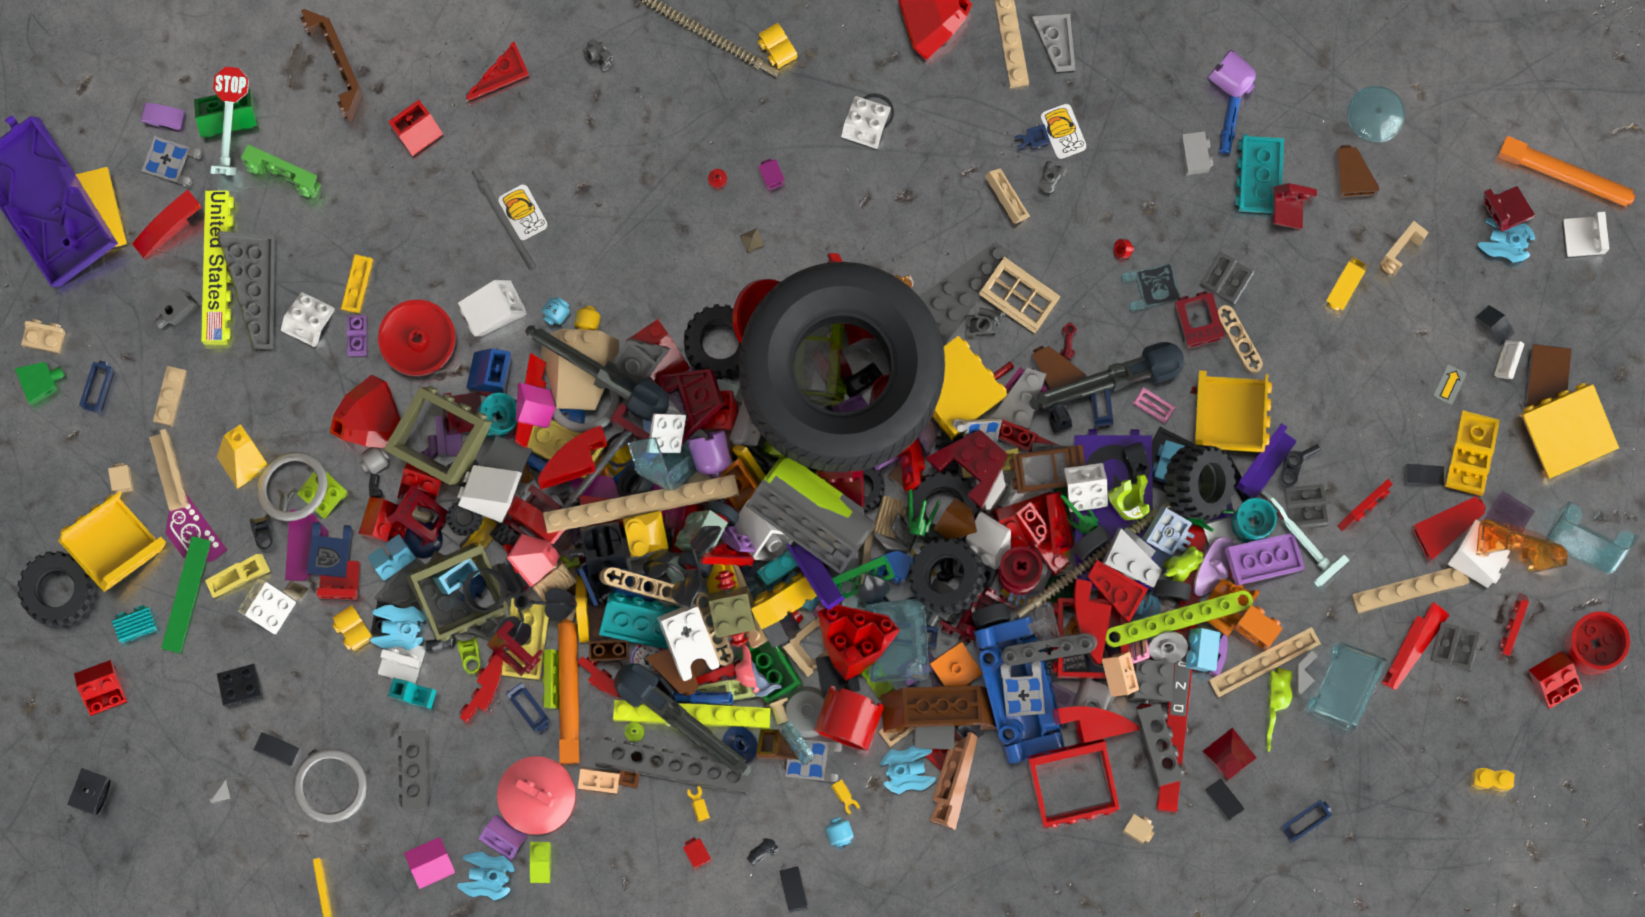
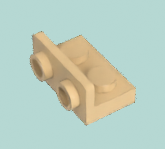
M36 319L24 322L26 327L21 344L23 347L60 354L65 336V331L61 328V325L55 323L44 325L42 321Z

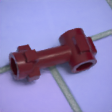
M1068 322L1065 327H1062L1065 343L1064 349L1060 350V355L1067 360H1072L1073 356H1075V350H1072L1073 335L1077 333V328H1075L1073 323Z

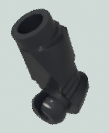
M946 559L940 562L942 572L937 573V579L947 583L955 575L953 574L952 567L953 559Z
M454 633L451 634L452 637L442 642L436 639L425 640L426 652L436 653L443 649H452L456 643Z
M764 838L759 846L750 851L747 859L756 866L768 852L775 854L778 851V846L774 840Z

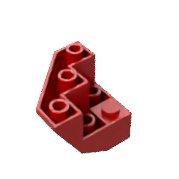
M898 0L912 47L926 60L955 34L966 19L972 6L969 0Z
M370 375L347 393L333 414L329 433L342 440L362 446L385 448L401 420L387 382L375 375Z
M836 605L830 610L824 608L818 611L824 646L834 667L845 680L862 673L878 660L900 630L888 615L842 605Z

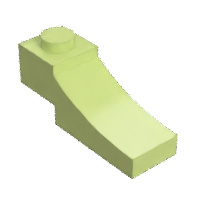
M726 680L701 685L695 689L701 692H732L733 701L758 697L752 692L750 687L742 685L737 680Z

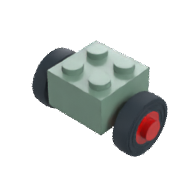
M710 500L707 503L705 511L690 513L685 520L686 524L683 530L676 537L675 546L683 551L678 558V564L686 571L690 569L697 570L692 554L693 547L689 543L693 533L704 526H720L722 528L715 543L706 551L711 553L725 527L737 524L739 514L727 504L715 500ZM696 552L700 568L703 571L701 575L703 578H707L712 571V565L702 564L700 559L705 553L699 554Z

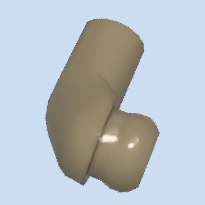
M417 506L412 513V517L415 520L424 524L429 523L434 517L430 510L423 512Z

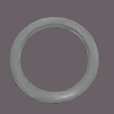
M610 390L611 405L609 410L601 419L592 423L581 424L572 422L561 413L559 408H556V404L553 418L561 426L575 432H585L600 425L603 428L611 422L613 414L621 403V396Z
M288 452L276 457L264 468L258 482L257 494L263 510L275 519L283 521H295L308 516L316 510L324 499L327 490L325 469L314 456L308 453ZM289 461H301L314 469L318 479L317 492L312 501L304 508L294 512L281 511L275 508L268 499V480L280 465Z
M336 749L320 750L308 756L299 765L293 781V793L300 809L310 818L325 823L339 822L353 815L362 805L367 791L366 775L358 760L352 755ZM323 759H338L345 762L351 767L357 779V792L353 801L345 809L335 813H325L314 809L308 803L303 793V780L306 772L312 765Z

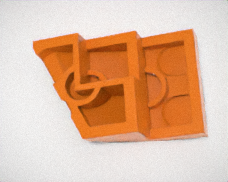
M1221 579L1207 600L1238 591H1247L1251 594L1254 601L1260 591L1256 589L1250 591L1244 589L1243 585L1236 586L1228 580ZM1240 595L1238 603L1241 606H1245L1248 601L1247 597ZM1247 610L1207 622L1226 636H1229Z

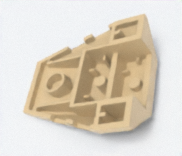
M559 329L550 333L603 366L606 365L607 361L612 362L619 352V340L599 330ZM542 346L541 356L542 360L547 362L545 369L556 408L596 410L604 392V388L600 389L593 385L596 378Z

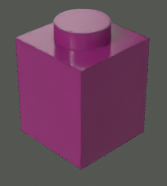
M767 159L761 162V165L758 166V171L767 191L785 184V179L776 159Z

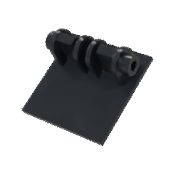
M829 656L816 658L822 696H826L829 686L836 687L835 690L840 691L842 688L850 691L860 690L858 675L845 680L836 670Z
M255 664L217 673L223 706L228 705V707H231V705L238 702L242 704L244 700L248 702V699H259L262 696Z

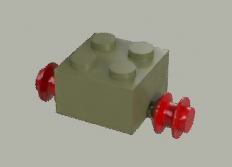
M723 570L718 572L715 580L720 581L717 588L724 591L708 594L717 638L723 636L732 637L729 644L734 645V647H742L748 641V638L744 637L743 634L755 630L747 586L731 589L736 584V581L731 580L734 573L729 570Z

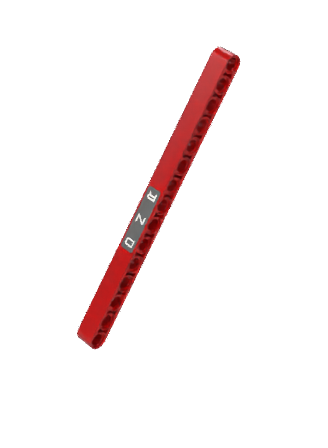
M1191 525L1188 532L1195 536L1193 539L1187 536L1186 539L1191 543L1190 545L1185 544V547L1187 549L1191 546L1196 547L1198 551L1203 553L1204 557L1206 545L1204 529L1199 525ZM1198 570L1190 572L1187 579H1185L1184 583L1191 585L1189 601H1179V608L1200 602V596H1196L1193 592ZM1197 624L1175 630V632L1181 634L1188 644L1190 629H1197ZM1186 655L1174 663L1172 701L1167 704L1168 719H1166V725L1171 727L1173 733L1171 742L1172 745H1176L1179 756L1176 757L1178 764H1182L1192 677V669L1186 668ZM1165 741L1163 742V750L1166 748ZM1167 758L1162 760V766L1165 769H1170L1172 766L1171 761ZM1180 781L1158 788L1157 810L1177 812Z

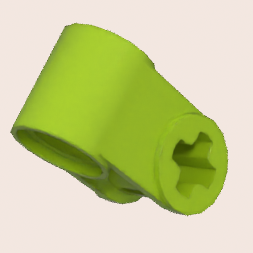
M477 637L466 641L457 640L465 672L471 676L477 675L481 669ZM471 661L477 663V667L474 670L467 669V665Z

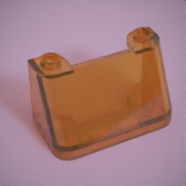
M1485 519L1479 524L1477 556L1488 557L1489 554L1495 552L1523 549L1522 559H1527L1530 562V571L1540 572L1567 566L1568 553L1566 548L1539 532L1495 519Z

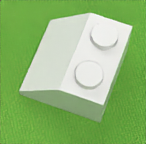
M980 512L975 520L977 532L967 535L966 544L980 556L985 565L996 570L1000 566L1002 556L1011 549V530Z

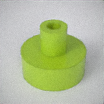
M632 722L626 726L625 736L630 742H639L644 737V728L641 724Z

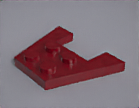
M705 369L657 376L660 386L667 394L678 388L680 390L688 417L684 426L683 445L724 406L714 370Z
M978 430L927 456L926 460L939 472L953 459L980 482L968 494V497L983 509L1008 459V454L986 434Z

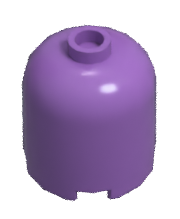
M1230 49L1221 62L1222 65L1217 64L1207 78L1233 97L1241 96L1245 92L1249 94L1255 87L1253 84L1256 78L1255 70L1234 50Z
M723 430L707 433L708 440L706 441L705 437L699 438V436L688 439L695 468L700 474L710 475L711 478L721 476V472L729 467L731 459L726 435Z

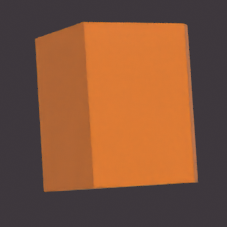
M740 458L724 470L721 476L716 477L735 475L739 493L737 496L728 498L736 510L745 505L759 486Z

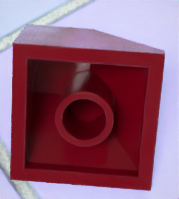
M1233 727L1202 751L1226 782L1257 758Z

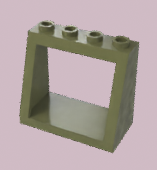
M432 386L420 387L384 450L449 485L464 484L463 480L466 472L470 471L492 421L488 420V416L482 412L477 411L475 413L471 411L469 405L464 403L458 404L454 402L455 398L444 394V396L439 394V390ZM425 400L475 425L450 468L405 445Z
M477 542L405 573L434 639L441 640V642L450 639L453 633L458 632L461 634L468 631L471 625L476 624L479 626L486 623L487 618L492 616L494 618L500 617L505 614V610L509 609L506 601H504L499 608L490 612L476 611L440 628L437 626L417 581L474 557L479 570L483 568L492 569L482 544ZM481 572L495 602L485 607L490 609L499 601L500 586L491 574Z

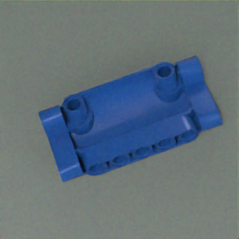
M1032 616L974 631L980 653L979 661L999 738L1003 742L1008 764L1027 759L1028 755L1065 747L1061 733L1062 724L1055 725L1052 709H1058L1046 660L1040 661L1042 666L1045 714L1006 716L1003 678L1001 674V665L1004 664L1002 652L1011 645L1040 641L1039 636H1036ZM986 653H991L993 655V662H988L986 660ZM1033 662L1011 666V677L1033 675L1031 666ZM1006 729L1013 731V738H1008L1005 735Z

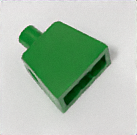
M46 362L15 368L30 405H34L57 391L58 388L55 380L65 377L61 366L50 370Z

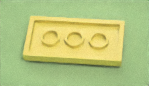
M551 419L548 428L533 426L527 447L532 449L533 454L549 461L559 449L581 433L568 430L557 421ZM604 447L590 452L594 464L604 450Z
M512 598L509 617L515 616L521 620L518 608L514 605V598ZM533 604L529 610H523L525 618L523 623L531 626L532 634L529 641L521 647L532 657L541 649L543 651L539 656L541 661L529 674L525 672L522 676L517 674L503 661L502 676L533 680L541 679L542 659L549 620L545 614L546 605ZM505 650L523 667L525 666L511 650Z

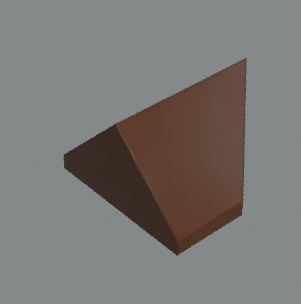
M954 498L933 530L948 540L976 533L977 528L972 509L957 498Z
M780 729L760 730L756 751L758 759L799 760L781 735Z

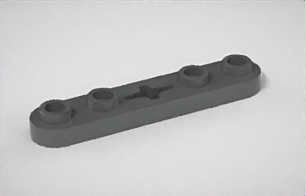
M1081 633L1011 645L1003 650L1002 660L1005 664L1013 666L1089 653L1096 648L1097 639L1091 633ZM1047 644L1050 647H1059V649L1051 651V654L1048 651L1040 652V649L1048 646Z

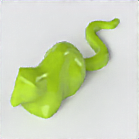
M1280 667L1276 668V672L1270 671L1268 712L1270 718L1266 736L1267 751L1271 749V737L1276 721L1275 712L1287 708L1292 701L1290 682L1293 677V671Z

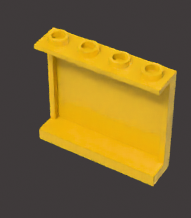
M959 336L944 346V383L940 398L932 415L951 440L959 434L956 430L957 427L952 426L955 419L976 420L998 402L1004 401L1007 396L1005 387L994 379L992 371L984 367L981 358L969 349L970 346L967 341Z
M1199 370L1195 445L1216 446L1221 450L1264 452L1265 445H1269L1270 434H1266V428H1270V416H1267V410H1271V399H1267L1268 393H1271L1272 382H1268L1269 374H1266L1265 380L1210 377L1206 376L1207 371Z
M1580 383L1575 386L1576 389L1570 392L1569 390L1559 392L1558 397L1543 399L1540 401V405L1535 407L1534 405L1523 408L1524 412L1519 413V417L1524 419L1544 470H1541L1544 478L1550 479L1619 448L1593 384Z
M121 492L109 495L103 504H96L86 516L82 514L75 520L73 525L65 526L60 531L61 535L58 539V542L103 592L162 551L166 543L162 537L156 539L120 500Z

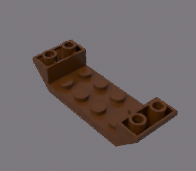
M303 9L301 10L303 16L300 19L306 33L310 32L312 37L324 34L327 43H332L329 47L335 61L339 60L336 63L342 78L347 77L344 79L348 91L338 95L340 101L337 104L343 118L347 116L350 122L353 120L363 97L358 82L330 19Z
M596 573L598 580H600V573ZM588 601L589 661L629 660V641L599 635L606 604L603 605L599 601L598 605L594 606V604L590 605Z
M980 685L900 688L881 695V704L884 706L882 712L883 733H901L904 727L980 725V730H997L987 688Z

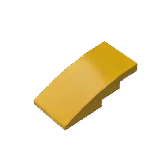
M108 167L75 174L118 242V245L115 247L126 245L124 227Z
M1462 410L1445 487L1483 496L1495 449L1499 419Z

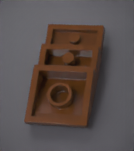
M1539 344L1532 345L1527 378L1526 407L1530 405L1538 406L1541 404V400L1549 397L1554 399L1558 397L1559 392L1568 390L1571 348Z

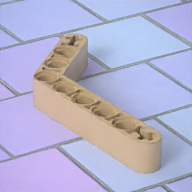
M613 567L604 568L600 572V580L605 585L681 606L671 596L674 584ZM607 573H611V575L619 577V579L609 580ZM627 576H630L633 580L630 587L625 584ZM646 581L651 584L649 592H646L643 588ZM665 586L669 589L667 597L662 595V589ZM699 592L693 603L698 606L719 665H730L733 662L734 655L728 638L723 636L720 637L717 644L713 642V635L716 634L714 624L712 623L708 626L705 621L708 615L712 617L708 594ZM701 597H704L706 600V605L703 608L699 606V599ZM722 654H726L724 660H720Z

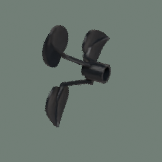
M704 526L697 529L691 536L689 543L693 547L692 554L697 570L690 569L683 573L670 563L673 555L667 550H660L649 556L644 563L643 570L645 575L653 579L659 578L666 572L667 567L672 568L684 577V581H679L673 586L671 596L681 606L692 608L695 597L706 586V580L701 575L703 571L700 568L696 552L703 554L708 551L715 543L722 528L720 526Z
M507 557L505 558L502 567V577L506 582L507 590L515 593L521 589L514 598V605L518 608L521 620L518 617L510 616L503 620L500 628L508 620L512 622L514 626L508 632V635L520 646H523L529 641L532 634L531 626L523 623L525 620L523 610H529L533 604L546 605L545 614L547 617L554 621H561L577 607V602L571 593L561 588L548 590L545 594L546 602L535 601L531 596L523 594L525 591L524 586L529 584L519 573H515Z
M866 573L865 579L859 588L858 597L861 601L867 603V610L871 612V603L877 605L882 602V599L897 612L895 618L899 622L914 621L925 612L926 609L916 597L903 600L899 608L894 606L885 596L890 590L888 582L878 576Z

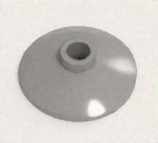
M1171 631L1156 635L1149 644L1150 656L1155 661L1175 663L1181 660L1188 650L1186 639L1181 634Z

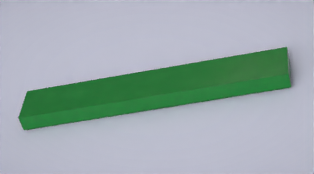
M191 537L161 649L181 654L209 553L210 540Z

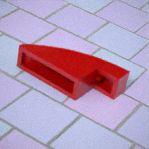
M186 190L147 225L132 245L143 259L147 258L189 225L187 218L202 208L191 192Z
M601 425L576 436L554 454L538 477L540 490L596 472L590 452L607 446L606 437Z
M513 496L506 516L513 518L528 533L554 544L564 530L547 533L543 512L518 496Z
M1076 579L1073 593L1076 625L1079 634L1091 633L1096 637L1097 646L1093 651L1089 652V655L1095 664L1100 665L1112 606L1090 602L1092 582Z
M1074 706L1052 709L1055 725L1074 721L1079 743L1139 730V726L1127 718L1100 708Z

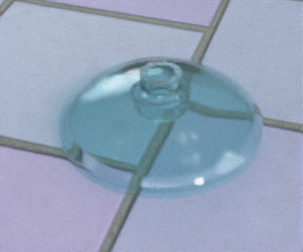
M1371 86L1360 90L1352 98L1348 107V120L1351 128L1359 137L1370 142H1383L1391 139L1400 131L1405 119V109L1401 99L1390 89L1381 86ZM1375 109H1381V113H1376Z

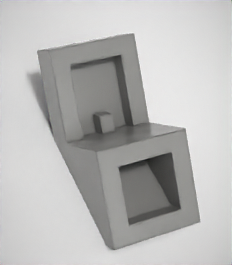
M1313 651L1296 666V694L1298 696L1315 681L1304 670L1317 657Z

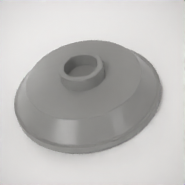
M800 686L784 697L788 699L784 702L783 707L789 721L784 722L783 725L789 733L798 738L811 739L819 736V734L813 731V728L826 697L822 696L819 688Z

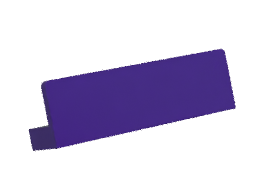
M1282 423L1270 438L1269 445H1265V451L1259 453L1236 486L1237 489L1251 499L1257 498L1296 443L1294 438L1285 433L1288 427Z
M789 543L786 544L819 600L828 610L845 599L820 559L799 544L794 548Z

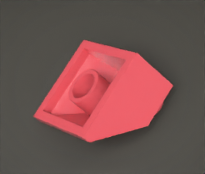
M524 534L519 536L507 556V559L519 571V574L530 587L554 568L560 558L557 550L549 542Z

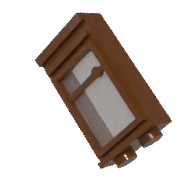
M1083 445L1013 454L1012 459H1009L1010 470H1014L1015 478H1012L1013 490H1017V494L1068 487L1064 468L1085 465Z

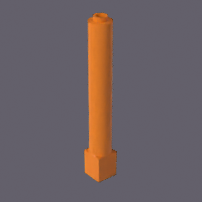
M1506 136L1497 156L1517 166L1519 164L1624 207H1627L1628 204L1631 205L1636 195L1633 194L1634 189L1530 148L1527 143L1510 136Z
M568 619L562 620V623L558 624L560 765L580 764L577 623H573Z

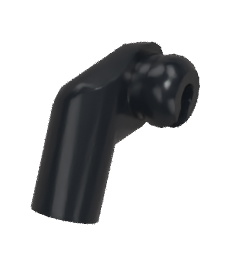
M370 474L368 486L370 497L382 498L383 491L378 489L380 479L378 474Z

